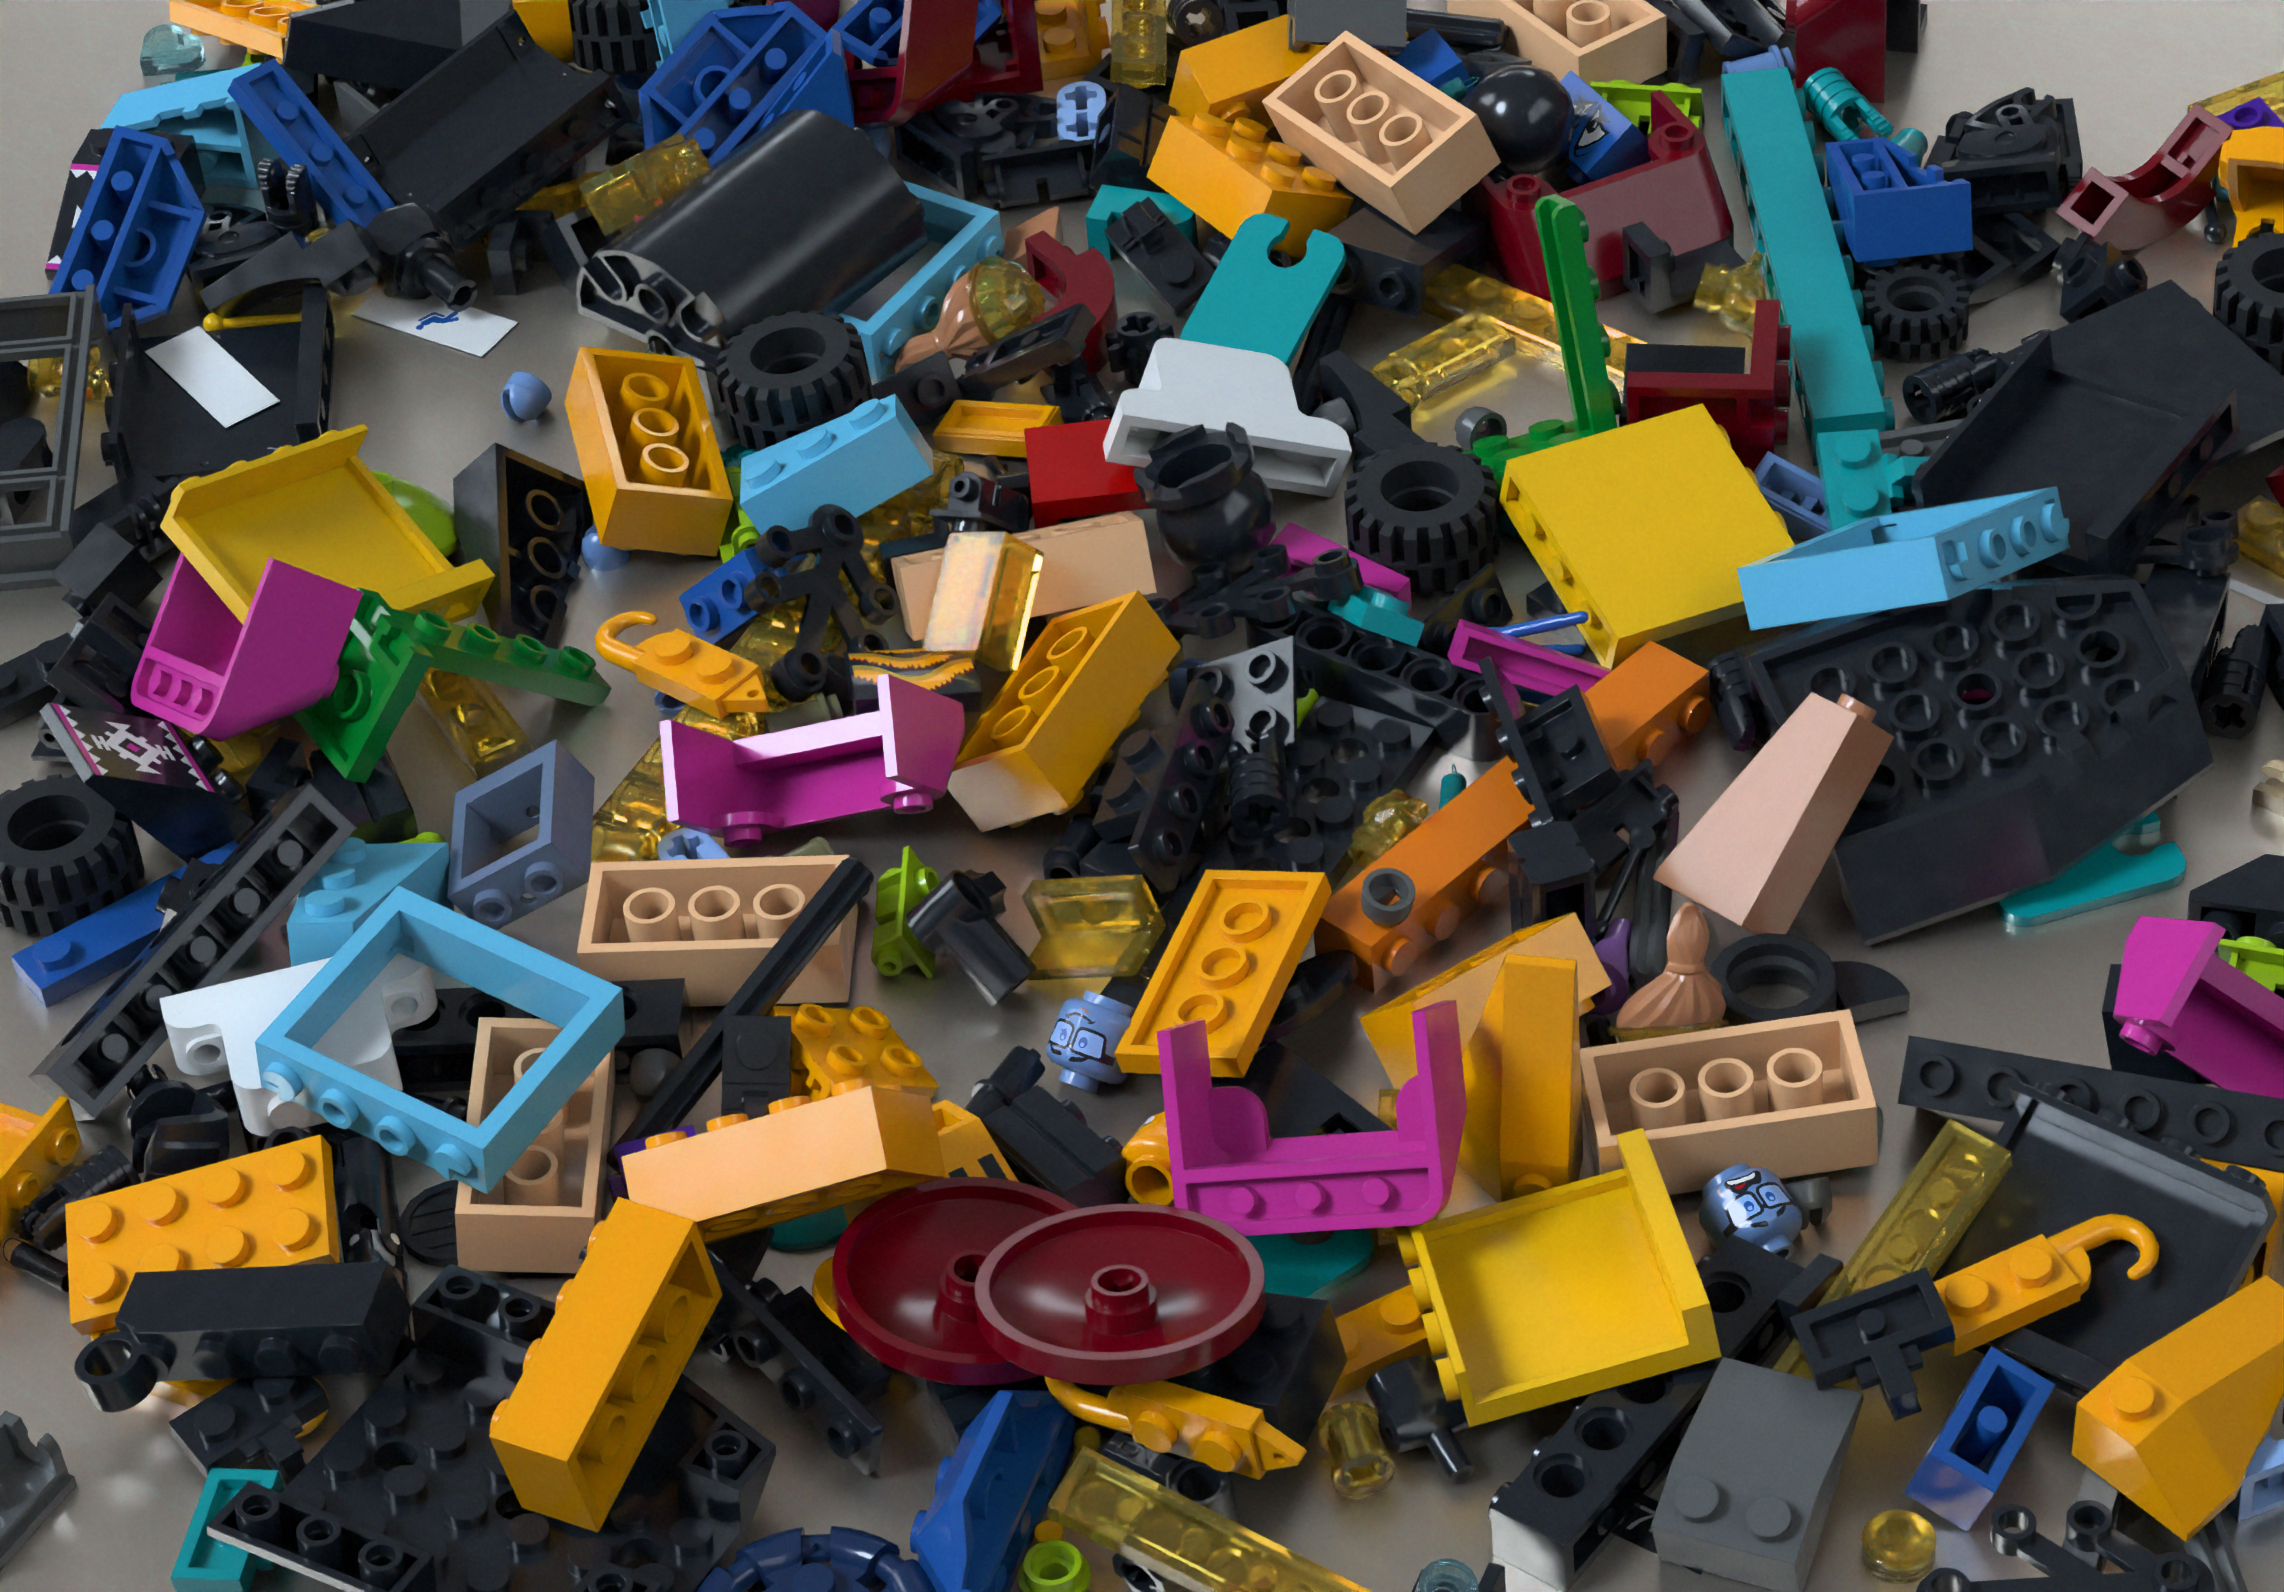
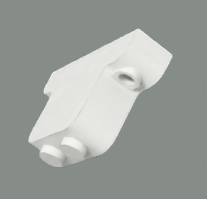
M1162 338L1155 342L1138 389H1128L1120 395L1103 442L1106 462L1145 468L1152 462L1148 450L1170 435L1203 424L1207 434L1226 432L1227 422H1233L1246 430L1256 457L1251 470L1260 475L1268 488L1334 498L1352 453L1349 437L1342 427L1329 420L1307 416L1300 412L1289 369L1280 359L1265 353L1176 338Z
M398 952L311 1049L402 1092L403 1085L392 1043V1035L400 1028L415 1025L428 1019L435 1012L438 1001L430 967ZM332 957L159 998L177 1067L186 1074L197 1076L221 1071L230 1072L244 1126L252 1134L269 1136L276 1129L289 1126L301 1129L328 1122L322 1115L293 1101H282L279 1099L278 1094L261 1087L255 1041Z

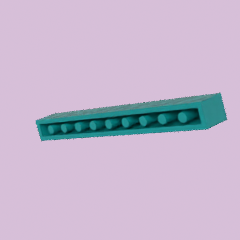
M1788 67L1721 74L1722 123L1769 300H1780V324L1792 325L1791 360L1786 362H1789L1791 384L1813 466H1818L1816 454L1817 433L1878 429V432L1895 430L1893 402L1891 397H1881L1884 396L1885 390L1881 361H1871L1874 359L1873 333L1870 325H1861L1864 323L1862 294L1860 289L1851 290L1854 288L1852 259L1850 254L1843 255L1844 236L1841 221H1833V193L1830 186L1824 187L1825 171L1823 157L1821 153L1815 154L1814 126L1812 120L1806 121V102L1803 88L1794 89Z

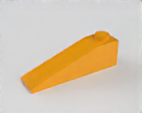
M2267 1275L2261 1277L2126 1359L2077 1403L2071 1455L2186 1543L2236 1498L2245 1480L2246 1470L2259 1444H2263L2271 1428L2272 1418L2284 1396V1287Z

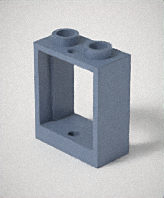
M557 739L455 793L447 898L468 918L494 930L512 923L589 881L595 777ZM539 824L538 839L499 859L500 844ZM525 893H529L534 897L525 898L522 895Z

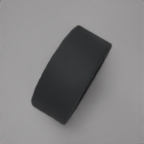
M1764 933L1742 938L1724 948L1711 965L1710 973L1722 985V995L1726 1003L1723 1018L1712 1022L1715 1029L1837 1010V972L1830 957L1813 942L1794 935ZM1771 981L1785 982L1800 987L1810 994L1811 997L1795 1006L1771 1009L1759 1008L1743 1002L1736 996V993L1750 985Z

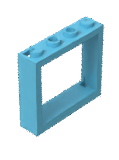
M904 181L908 190L921 201L924 207L925 216L923 221L928 239L945 246L867 322L843 313L838 315L844 319V323H852L857 328L858 335H861L871 380L878 381L895 365L899 351L909 339L926 334L936 327L940 319L944 298L954 282L975 268L987 272L980 277V282L992 269L997 267V264L1003 259V245L1005 244L1002 238L999 211Z
M2057 486L1863 518L1737 568L1750 630L1947 601L2069 549V518L2063 517Z
M397 886L256 1039L255 1047L261 1087L278 1094L279 1099L282 1101H293L322 1115L329 1123L338 1128H349L379 1142L383 1148L394 1155H406L437 1170L439 1174L449 1181L454 1178L488 1194L625 1034L623 988L401 886ZM398 952L563 1028L478 1128L311 1049Z

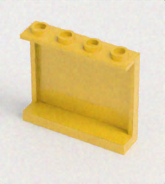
M1703 403L1506 461L1499 502L1568 613L1578 611L1588 613L1589 619L1587 622L1577 624L1576 626L1600 665L1614 670L1635 653L1637 647L1645 645L1650 640L1656 642L1747 614L1737 568L1795 546V543L1788 534L1784 518L1778 511L1772 510L1759 490L1755 474L1750 468L1743 466L1731 448L1726 430L1722 425L1714 422Z
M364 423L341 431H327L315 440L294 447L292 445L282 446L270 455L249 462L245 460L237 461L225 470L201 478L199 476L189 477L173 490L170 497L171 503L160 525L161 529L242 625H244L269 557L356 590L359 587L378 592L392 609L418 615L420 610H428L442 616L452 624L475 616L495 574L481 558L456 568L450 564L357 456L369 430Z
M1643 1127L1616 1135L1623 1164L1621 1169L1429 1223L1394 1227L1405 1267L1419 1265L1418 1268L1407 1270L1418 1311L1430 1308L1433 1310V1312L1421 1315L1432 1356L1444 1353L1447 1355L1446 1358L1435 1361L1446 1401L1448 1403L1461 1399L1469 1427L1722 1357L1710 1302Z

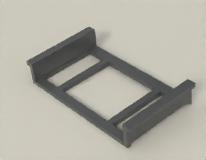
M95 284L86 285V290L83 292L0 298V362L64 357L52 467L0 472V493L50 488L46 522L0 526V591L62 586L51 573L77 547L72 532L91 345L93 338L107 337L109 326L107 313L103 314Z

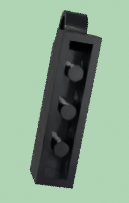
M388 1261L136 1272L114 1320L119 1331L102 1335L86 1345L75 1361L74 1370L94 1407L100 1411L110 1413L124 1411L137 1405L150 1394L156 1382L388 1373L412 1312V1307Z

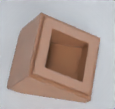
M1060 206L1052 207L1007 231L1002 272H1028L1025 239L1042 230L1062 245L1063 231Z

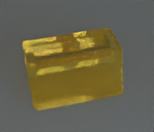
M1005 531L951 533L945 548L923 649L933 655H968L997 671H1017L1044 553Z
M1143 875L1032 880L1022 898L1041 935V939L1029 956L1030 960L1037 966V969L1028 980L1135 975L1166 927V923Z

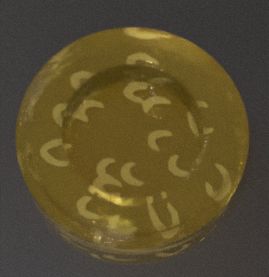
M1889 1510L1872 1517L1862 1530V1562L1869 1573L1884 1582L1907 1584L1918 1581L1925 1577L1935 1564V1531L1925 1518L1910 1511Z

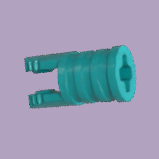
M1828 67L1818 70L1804 83L1802 88L1805 95L1806 110L1837 141L1860 139L1857 134L1867 125L1879 137L1886 139L1893 134L1894 127L1864 95L1860 94L1838 69Z

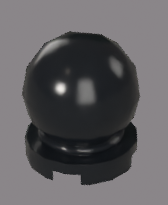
M1508 65L1487 74L1472 90L1466 107L1478 115L1501 161L1500 164L1487 174L1495 184L1506 181L1518 174L1536 175L1553 167L1570 147L1577 121L1570 93L1551 72L1534 65Z
M1227 422L1226 432L1207 434L1203 424L1195 425L1170 435L1150 448L1148 452L1152 462L1144 469L1135 467L1133 471L1135 483L1144 503L1157 509L1156 517L1162 546L1175 563L1192 572L1193 569L1204 563L1221 560L1227 563L1230 576L1242 574L1253 566L1251 554L1262 547L1269 546L1275 534L1276 520L1272 494L1260 475L1251 470L1256 457L1246 430L1233 422Z

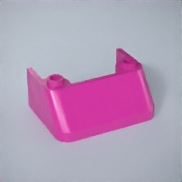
M181 552L135 672L131 687V702L142 710L195 734L218 742L315 705L321 698H328L337 684L339 677L337 661L363 592L269 557L244 625H242Z
M884 674L877 676L880 710L735 741H730L671 719L660 721L667 821L704 834L723 838L724 846L743 848L761 844L762 835L889 809H894V812L899 814L927 812L933 809V800H937L945 795L966 731L963 704L893 675Z
M2139 916L2125 942L2113 1018L2123 1026L2119 1037L2133 1047L2153 1056H2156L2158 1051L2161 1050L2221 1089L2284 1099V999L2213 954L2226 931L2225 928L2217 923Z
M1456 1000L1441 1001L1412 1012L1418 1075L1409 1079L1398 1093L1396 1100L1398 1130L1270 1138L1267 1111L1263 1102L1255 1093L1239 1086L1212 1087L1205 1019L1191 1020L1157 1031L1175 1207L1217 1219L1232 1227L1243 1236L1411 1226L1422 1224L1439 1215L1446 1207L1450 1198L1467 1113Z

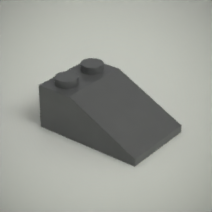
M1722 1357L1672 1460L1651 1524L1659 1559L1778 1592H1803L1862 1407L1863 1393L1834 1385L1818 1390L1814 1380Z

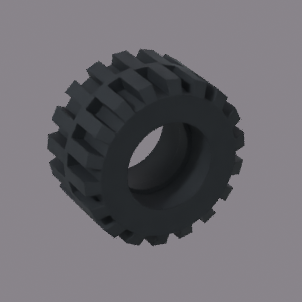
M568 0L574 45V63L578 67L593 72L601 69L606 74H632L656 71L658 69L656 62L660 61L661 57L654 27L645 29L640 12L649 9L647 0Z
M2267 232L2259 234V238L2256 239L2248 237L2239 241L2238 247L2229 248L2223 254L2222 261H2218L2215 272L2213 316L2228 329L2234 331L2248 347L2263 360L2272 364L2281 375H2284V233L2275 234Z
M792 311L787 312L785 315L776 317L773 315L764 318L762 322L750 324L742 329L741 335L732 337L725 344L726 350L720 352L717 359V375L731 431L735 438L740 439L741 445L748 450L757 448V451H760L848 414L862 403L875 399L861 335H858L857 328L852 323H844V319L835 314L824 316L822 311H810L808 313Z
M1424 442V445L1413 446L1411 443L1398 445V449L1395 450L1384 449L1375 453L1374 460H1364L1357 466V473L1350 474L1346 482L1347 490L1344 491L1348 549L1410 578L1411 592L1420 593V596H1432L1435 591L1443 590L1446 593L1455 591V587L1462 580H1470L1487 563L1494 564V556L1498 555L1500 547L1497 484L1494 481V475L1490 467L1481 465V458L1475 454H1462V448L1453 445L1441 447L1438 446L1437 442Z
M61 774L48 775L47 779L36 782L34 779L21 783L22 787L14 791L8 789L0 794V923L5 927L15 926L16 932L24 935L40 932L41 937H48L141 888L139 880L144 878V866L132 820L83 783L78 774H74L69 778H62Z

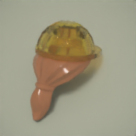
M1000 256L987 257L977 262L968 273L954 282L947 293L937 327L932 332L915 336L903 344L896 358L895 373L941 350L945 352L948 360L960 358L967 361L969 356H972L974 352L977 353L979 349L995 343L1001 337L1031 325L1033 318L1045 313L1046 299L1041 293L1040 284L1024 268L1008 263Z
M1684 903L1672 919L1667 934L1668 963L1663 973L1629 998L1623 1004L1616 1018V1023L1607 1026L1608 1035L1618 1036L1619 1043L1729 1027L1728 1019L1723 1018L1726 1003L1722 995V985L1705 968L1704 957L1710 938L1708 924L1702 912L1694 903Z

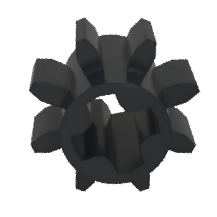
M1134 312L1120 318L1116 323L1117 333H1107L1105 335L1111 372L1118 373L1124 370L1125 378L1129 382L1140 384L1155 342L1162 338H1175L1172 323L1160 325L1159 318L1150 312Z

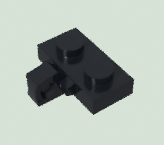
M1926 1267L1789 1317L1793 1334L1818 1390L1854 1377L1857 1378L1862 1390L1879 1385L1894 1421L1922 1411L1917 1398L1918 1389L1911 1376V1372L1924 1368L1920 1353L1956 1340L1951 1319Z
M312 1375L239 1378L168 1423L174 1440L206 1479L211 1468L234 1469L245 1461L250 1465L263 1458L272 1470H279L282 1482L287 1487L306 1466L302 1455L304 1449L295 1436L304 1431L302 1428L304 1424L330 1409L326 1392Z

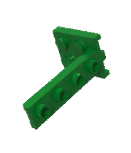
M1557 194L1540 198L1535 205V215L1574 420L1566 423L1558 419L1540 421L1529 426V433L1510 439L1504 435L1484 437L1473 443V449L1462 452V454H1475L1481 458V465L1490 467L1494 475V481L1497 484L1498 503H1500L1499 498L1507 460L1618 428L1615 416L1621 413L1620 396L1613 381L1608 379L1605 358H1609L1611 354L1610 341L1604 326L1598 323L1594 301L1600 298L1599 282L1594 269L1587 265L1583 244L1589 241L1588 223L1581 208Z
M358 587L357 590L363 592L337 661L339 677L333 692L328 698H321L315 705L292 715L346 780L366 784L378 760L383 756L387 743L406 708L413 701L416 690L429 667L593 707L606 700L612 687L594 669L596 666L595 660L577 648L564 646L562 651L548 648L538 640L527 635L517 634L515 639L500 636L490 628L476 622H469L467 627L452 624L442 616L428 610H420L418 615L392 609L378 592Z

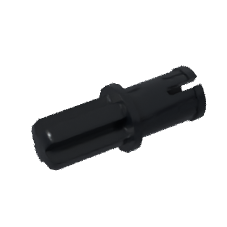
M1022 1046L1014 1047L988 1079H981L975 1083L971 1090L972 1099L964 1109L981 1120L1003 1105L1010 1107L1013 1099L1033 1088L1043 1076L1045 1066L1040 1061L1041 1054L1034 1048L1028 1050Z

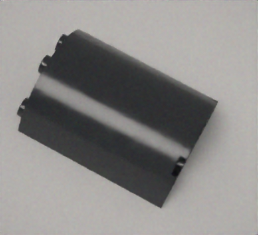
M798 109L788 111L776 117L596 252L591 260L582 266L578 275L576 286L578 313L646 344H650L660 337L669 345L673 356L693 358L695 366L717 375V359L720 352L726 350L725 344L732 337L741 335V330L750 324H758L764 318L773 315L775 317L792 311H800V313L822 311L824 316L832 314L838 316L927 246L929 239L923 221L925 216L924 207L921 201L908 190L894 167L874 147L872 139L863 129L859 127L851 128L845 123L817 110Z

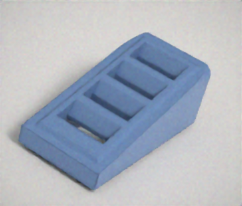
M1768 451L1753 473L1757 478L1760 492L1772 510L1778 511L1784 518L1788 534L1800 539L1810 540L1828 533L1829 529L1821 479ZM1814 508L1824 511V513L1820 517L1811 511Z

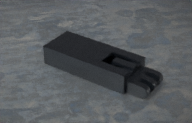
M1277 1040L1267 1044L1255 1053L1244 1078L1223 1077L1212 1086H1239L1255 1093L1266 1108L1270 1138L1393 1130Z

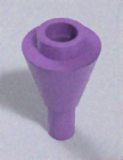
M1625 918L1613 919L1604 938L1593 946L1612 985L1591 996L1595 1008L1587 1013L1612 1014L1621 1009L1627 1001V949L1630 944L1632 923Z

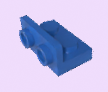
M773 543L774 546H775L778 550H780L779 547H778L775 543ZM755 547L742 550L678 596L684 608L687 622L693 629L695 636L717 646L761 614L752 610L746 603L744 598L745 586L763 571L772 572L778 577L789 575L787 571L806 559L808 555L794 556L784 566L772 568L760 560Z

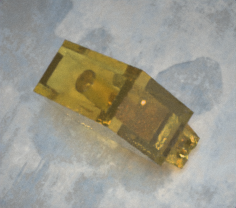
M679 132L578 185L603 234L607 236L650 213L710 168L707 158L703 155L695 138L685 140L682 133Z

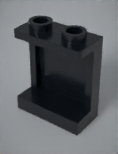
M1368 204L1327 232L1339 238L1346 253L1345 265L1330 293L1416 318L1425 310L1428 282L1440 273L1447 271L1475 279L1484 272L1489 219L1447 208L1433 222L1414 235Z

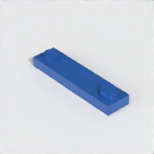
M275 58L232 80L227 92L290 169L291 166L297 163L307 165L314 198L337 226L350 219L367 228L369 222L380 211L396 206Z
M233 840L197 860L207 864L221 865L238 844ZM188 864L15 953L11 958L16 974L39 1001L48 1008L130 965L160 931L165 915L155 911V907L170 875L181 879Z

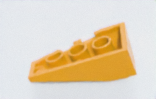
M1507 953L1484 1004L1479 1023L1472 1038L1469 1039L1462 1057L1467 1113L1457 1163L1496 1203L1578 1181L1583 1160L1577 960Z

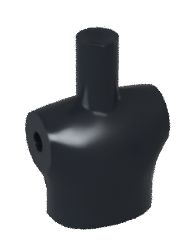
M1416 1355L1390 1364L1374 1373L1368 1379L1365 1389L1378 1416V1428L1381 1439L1389 1452L1400 1454L1427 1446L1451 1484L1459 1483L1473 1473V1465L1454 1436L1472 1427L1468 1425L1461 1399L1447 1403L1437 1366L1430 1355Z

